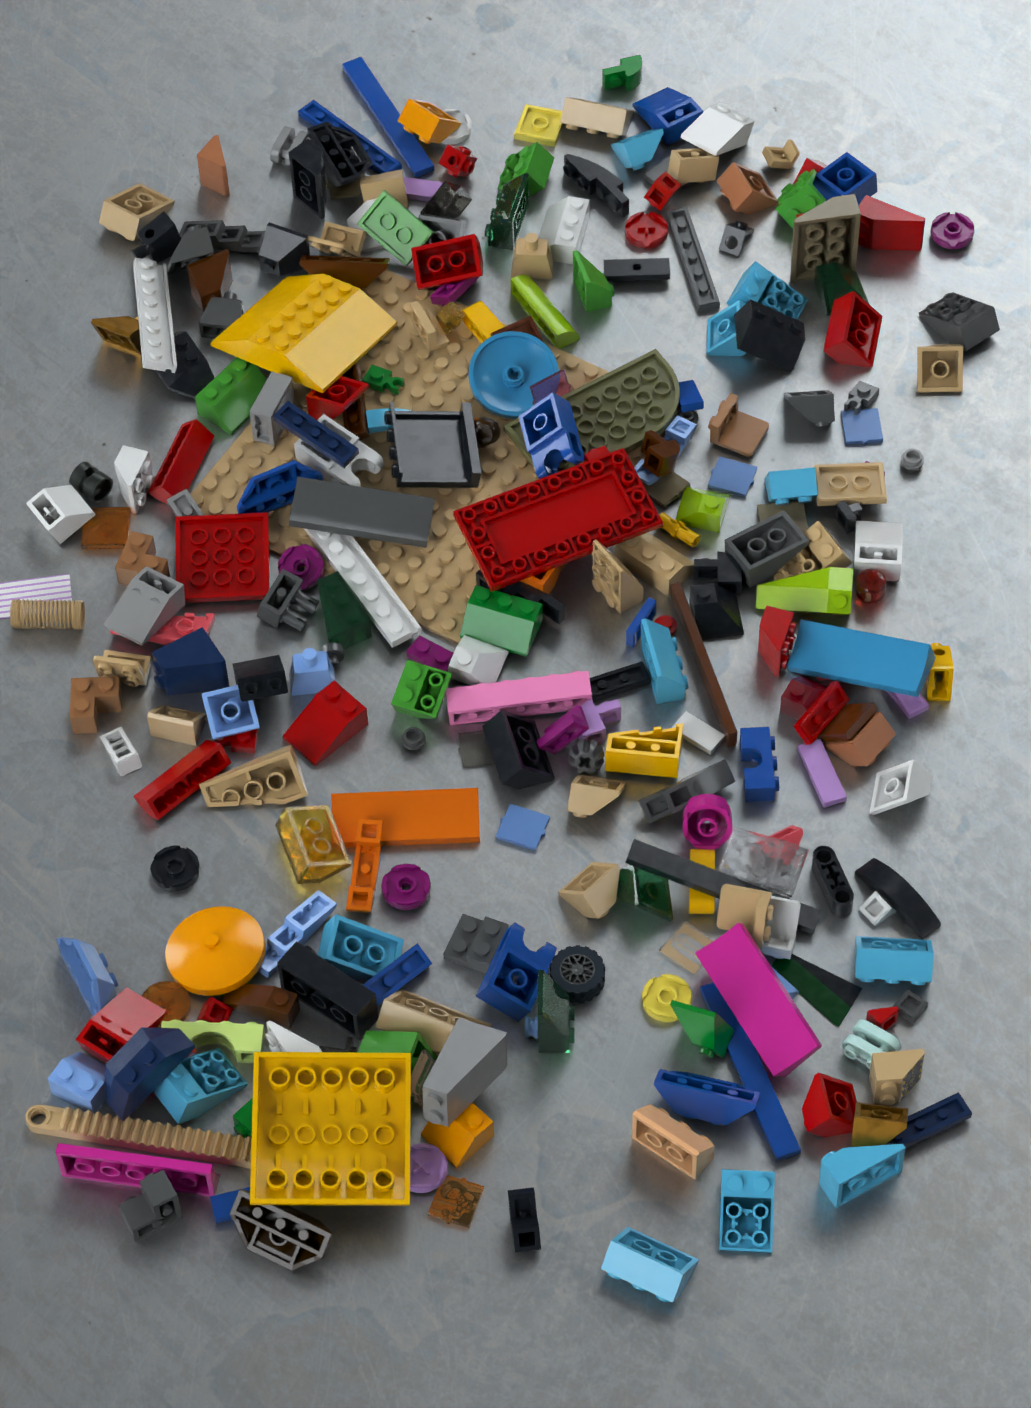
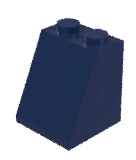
M203 627L152 652L154 662L151 663V666L156 674L154 676L155 683L159 689L163 688L168 696L208 692L230 687L226 661Z

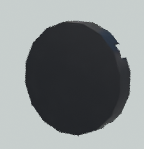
M173 845L165 847L156 853L150 870L153 881L160 888L166 891L177 892L185 890L195 883L199 877L200 864L197 855L191 849Z

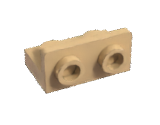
M419 300L410 303L412 322L428 351L430 352L449 345V340L433 312H428L426 308H423Z

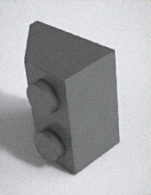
M420 214L418 217L419 220L435 232L426 244L464 236L466 220Z

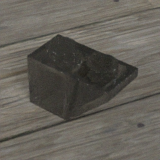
M444 181L420 214L456 218L462 214L472 199L462 186Z

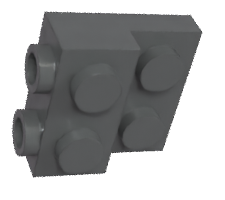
M462 914L443 953L444 959L486 973L505 931L509 928V924L486 916L484 920Z

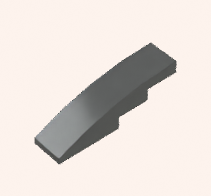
M223 220L186 221L179 233L182 239L185 232H188V228L201 225V228L207 227L213 249L259 253L265 231H248L245 225L225 226Z

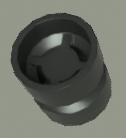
M82 462L76 466L69 479L70 485L80 493H84L87 498L95 503L103 501L113 487V479L88 462Z

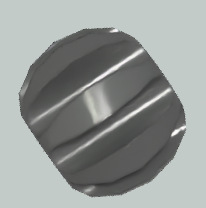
M584 738L578 740L577 744L572 745L569 750V762L571 766L576 767V772L581 774L585 771L590 775L595 773L596 769L601 768L605 755L603 748L597 747V741L592 739L591 742H588Z

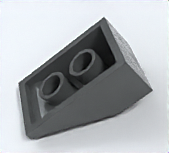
M785 511L724 540L725 553L732 555L739 563L742 579L749 588L769 579L809 544L808 538Z

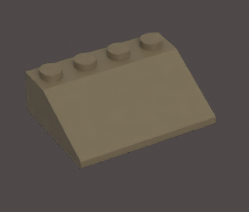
M855 194L832 197L794 219L790 271L791 282L854 274L856 272L861 213Z

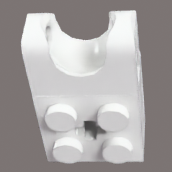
M325 414L317 421L359 448V454L345 469L301 439L294 444L296 459L304 465L321 472L323 478L329 482L360 486V481L354 473L359 470H367L376 474L384 467L381 455L359 441V437Z

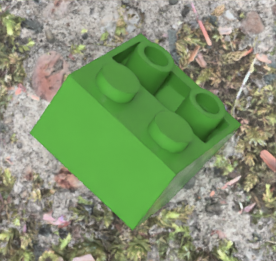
M538 142L525 146L521 151L509 155L506 159V165L500 175L497 189L502 192L531 196L541 191L546 185L555 157Z
M407 660L391 705L396 712L415 718L436 719L453 674Z

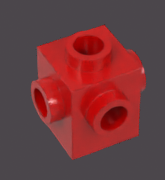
M447 144L438 163L447 168V173L455 178H459V176L468 177L475 168L477 158L465 146L460 145L459 147Z

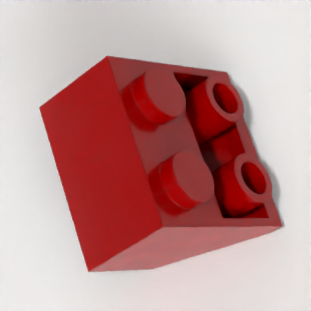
M766 605L760 622L758 652L773 675L779 677L782 668H787L786 665L789 661L788 651L794 648L796 640L794 634L797 623L793 622L794 612Z

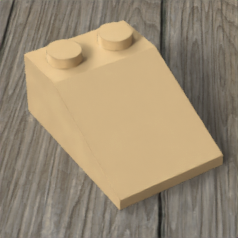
M138 183L104 200L99 224L105 226L110 231L123 235L127 240L136 241L139 239L138 231L165 211L167 213L175 201Z

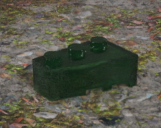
M336 571L317 580L328 643H339L345 650L371 638V621L340 573Z

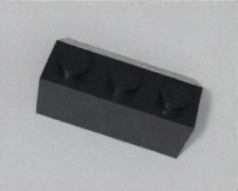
M307 139L289 151L293 197L320 219H324L327 199V183L323 160L324 152L318 144H314L311 140Z
M750 299L734 314L737 349L791 372L794 370L806 340L804 323Z
M501 710L482 726L502 785L520 790L551 782L555 779L546 751L540 749L537 744L540 734L534 720Z

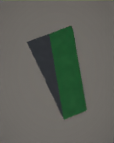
M794 954L791 955L790 959L776 958L771 966L793 985L801 996L838 1027L863 989Z

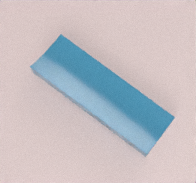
M800 620L795 645L786 666L790 672L918 697L936 657L930 644Z

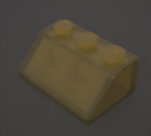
M329 805L285 807L275 826L297 884L320 883L351 866L352 863Z

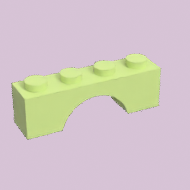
M177 1019L162 1021L161 1028L181 1029L197 1046L196 1049L207 1044H218L227 1047L234 1054L237 1063H254V1052H264L266 1038L264 1024L256 1022L241 1024L230 1021L210 1023L204 1020L183 1022Z

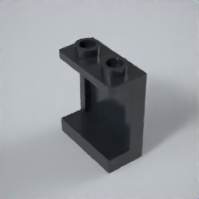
M279 655L232 664L242 702L288 693L285 670Z

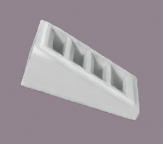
M122 727L100 736L120 776H125L142 767L139 755Z

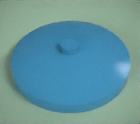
M508 331L493 335L479 345L470 361L468 379L473 396L484 409L502 418L517 419L519 415L546 396L556 392L559 381V368L554 354L543 341L524 332Z

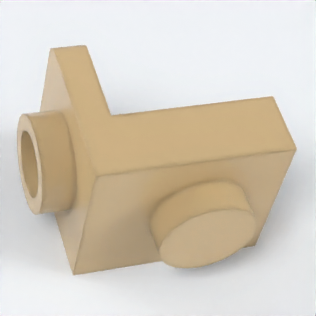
M788 139L783 148L765 146L762 154L769 167L791 169L798 159L800 152L794 141Z

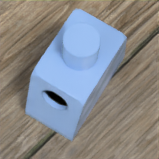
M306 648L302 653L292 656L289 674L292 696L318 693L335 680L334 668L326 651Z

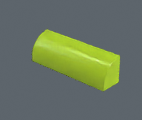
M518 275L510 279L511 294L526 313L532 316L535 324L554 347L561 349L580 340L579 334L529 275Z

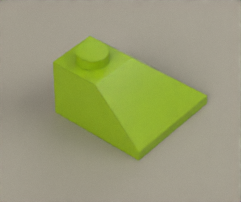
M687 487L683 492L675 520L684 522L686 527L720 533L730 495Z

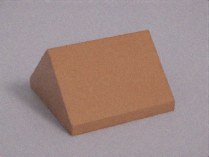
M215 135L197 154L201 185L224 196H230L226 164L219 136Z

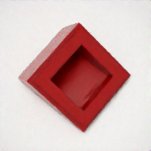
M210 997L204 1002L197 1020H204L210 1023L228 1021L233 1008Z
M894 1006L867 1011L866 1021L886 1031L897 1023L899 1008Z

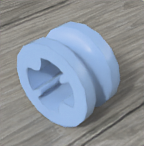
M526 1016L525 1039H528L530 1036L538 1039L539 1016H535L534 1019Z

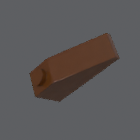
M244 984L234 991L225 993L221 1001L235 1011L266 1022L270 1020L288 1030L291 1029L300 1011L298 994L276 986Z

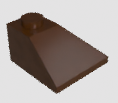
M225 249L187 265L191 295L204 312L210 299L213 297L223 298L224 293L229 291L233 282L229 251Z

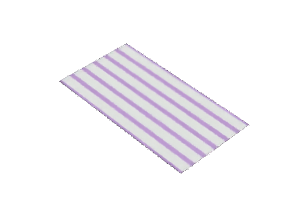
M70 574L0 583V619L10 618V607L13 599H20L21 601L24 599L25 602L27 599L29 602L31 599L33 601L35 599L37 601L45 599L46 602L49 599L50 603L52 599L54 602L56 600H66L67 602L70 600L72 603Z

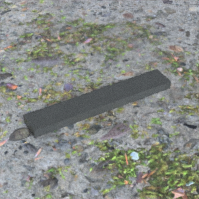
M688 207L666 211V217L698 312L720 308V301Z

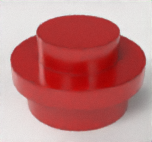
M669 615L659 616L654 621L669 628L671 636L677 630V621Z

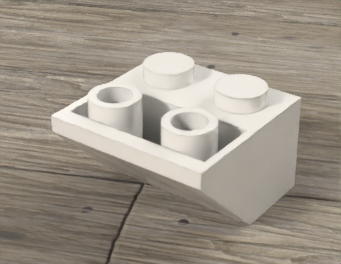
M123 445L114 462L119 490L132 514H137L140 506L143 507L146 502V494L155 476L152 474V462L150 461L148 451Z
M72 485L43 488L26 503L48 532L60 544L96 515Z

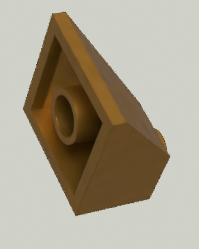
M130 316L92 319L91 324L104 341L142 355L138 317L136 319Z
M856 1102L851 1147L876 1146L888 1143L907 1128L908 1108Z

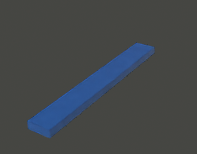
M358 57L342 63L343 70L414 177L416 178L434 171V164L415 136L404 130V125L398 122L399 112L363 58Z
M714 982L701 986L700 992L708 1010L717 1013L734 1029L727 1047V1053L741 1084L751 1090L760 1092L758 1103L753 1111L776 1162L801 1154V1148L753 1043Z

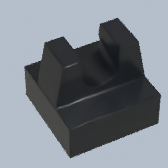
M845 500L836 504L835 519L846 534L855 531L856 521L862 520L859 513L863 509L859 503L847 505Z

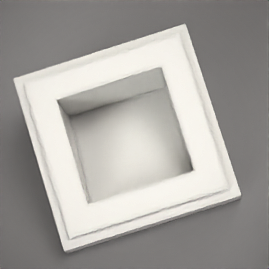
M877 891L859 908L874 926L879 925L897 911Z

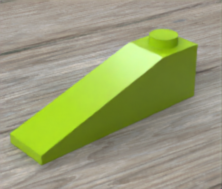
M827 567L757 585L755 609H765L767 605L792 612L850 616L853 569Z

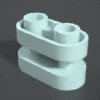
M863 1019L857 1021L852 1029L853 1034L847 1035L842 1042L844 1054L850 1059L862 1062L869 1069L872 1053L899 1051L902 1047L900 1041L894 1035Z

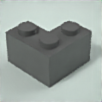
M164 1170L147 1175L144 1180L140 1181L142 1194L129 1197L119 1205L122 1219L135 1242L183 1218L177 1193Z

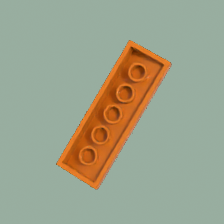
M478 788L331 794L333 848L356 847L358 819L383 821L382 846L480 842Z

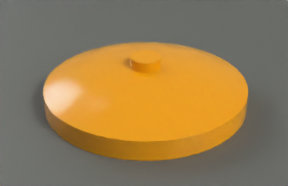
M226 906L210 907L190 915L175 928L167 942L165 951L166 964L174 981L188 992L204 996L221 995L240 988L258 972L265 957L266 943L258 922L247 912Z

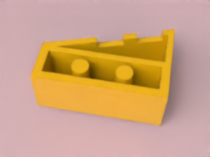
M683 723L676 724L675 728L662 729L661 726L653 727V731L639 732L637 729L608 733L605 751V771L678 778L683 743Z

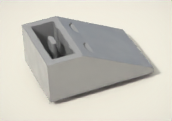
M146 566L131 580L105 622L104 627L143 646L185 606L184 584Z

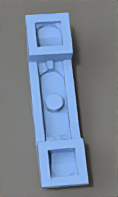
M677 415L665 429V436L663 438L667 441L674 439L680 445V456L691 439L697 424ZM641 459L634 468L640 480L647 485H651L659 480L660 477L658 478L643 467L645 460Z

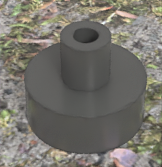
M327 643L320 648V651L327 652L333 668L337 667L339 662L345 657L343 646L339 643Z

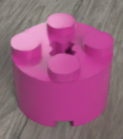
M701 794L690 798L683 811V834L685 838L697 849L715 850L721 847L730 838L732 833V812L727 801L723 797L714 794Z

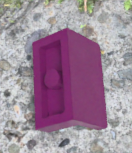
M576 705L544 730L545 734L537 740L539 748L555 755L587 731L589 725L582 706Z

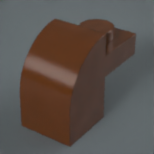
M653 430L645 432L641 452L646 455L643 467L658 478L673 473L678 460L680 445L674 439L670 441L665 440Z

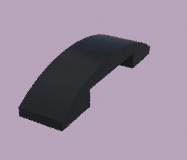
M872 858L855 871V874L871 890L876 888L906 918L905 923L922 940L941 926V922L921 895L901 875L885 863Z

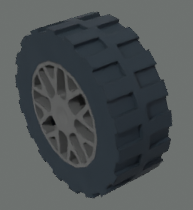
M576 945L573 947L568 946L564 950L561 949L557 955H554L549 972L550 985L557 996H560L564 1001H570V1003H584L585 1001L593 1000L595 996L597 997L600 994L605 982V964H603L602 957L595 950H591L587 946L581 947Z

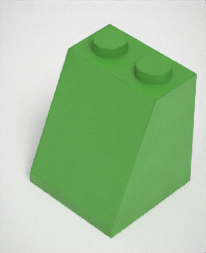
M366 1030L358 1053H411V1074L421 1052H423L427 1058L418 1074L416 1085L414 1083L413 1092L415 1094L420 1093L421 1090L419 1088L422 1089L432 1065H434L438 1058L418 1032ZM422 1092L418 1095L420 1100L423 1098ZM411 1094V1101L418 1103Z

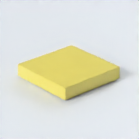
M526 104L515 130L514 139L531 143L538 142L542 145L555 147L564 123H560L562 111Z

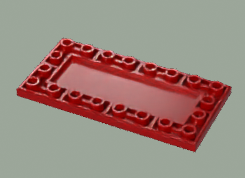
M624 448L453 511V516L491 592L592 554L593 541L595 539L608 548L663 527V521Z

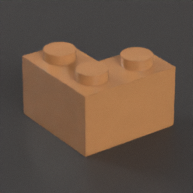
M131 531L115 566L119 584L128 586L131 580L146 566L170 577L167 559L155 556L156 548L153 536Z
M119 676L71 678L70 722L73 734L97 733L98 713L122 712V688Z

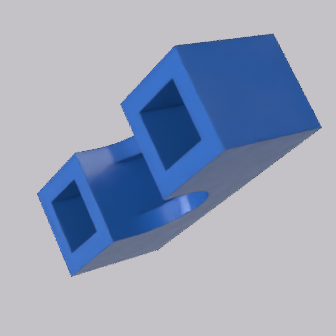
M769 727L740 728L741 762L752 761L759 765L755 768H744L745 802L775 801V791L780 789L779 776L774 777V771H777V756H772V751L775 750V736H770Z

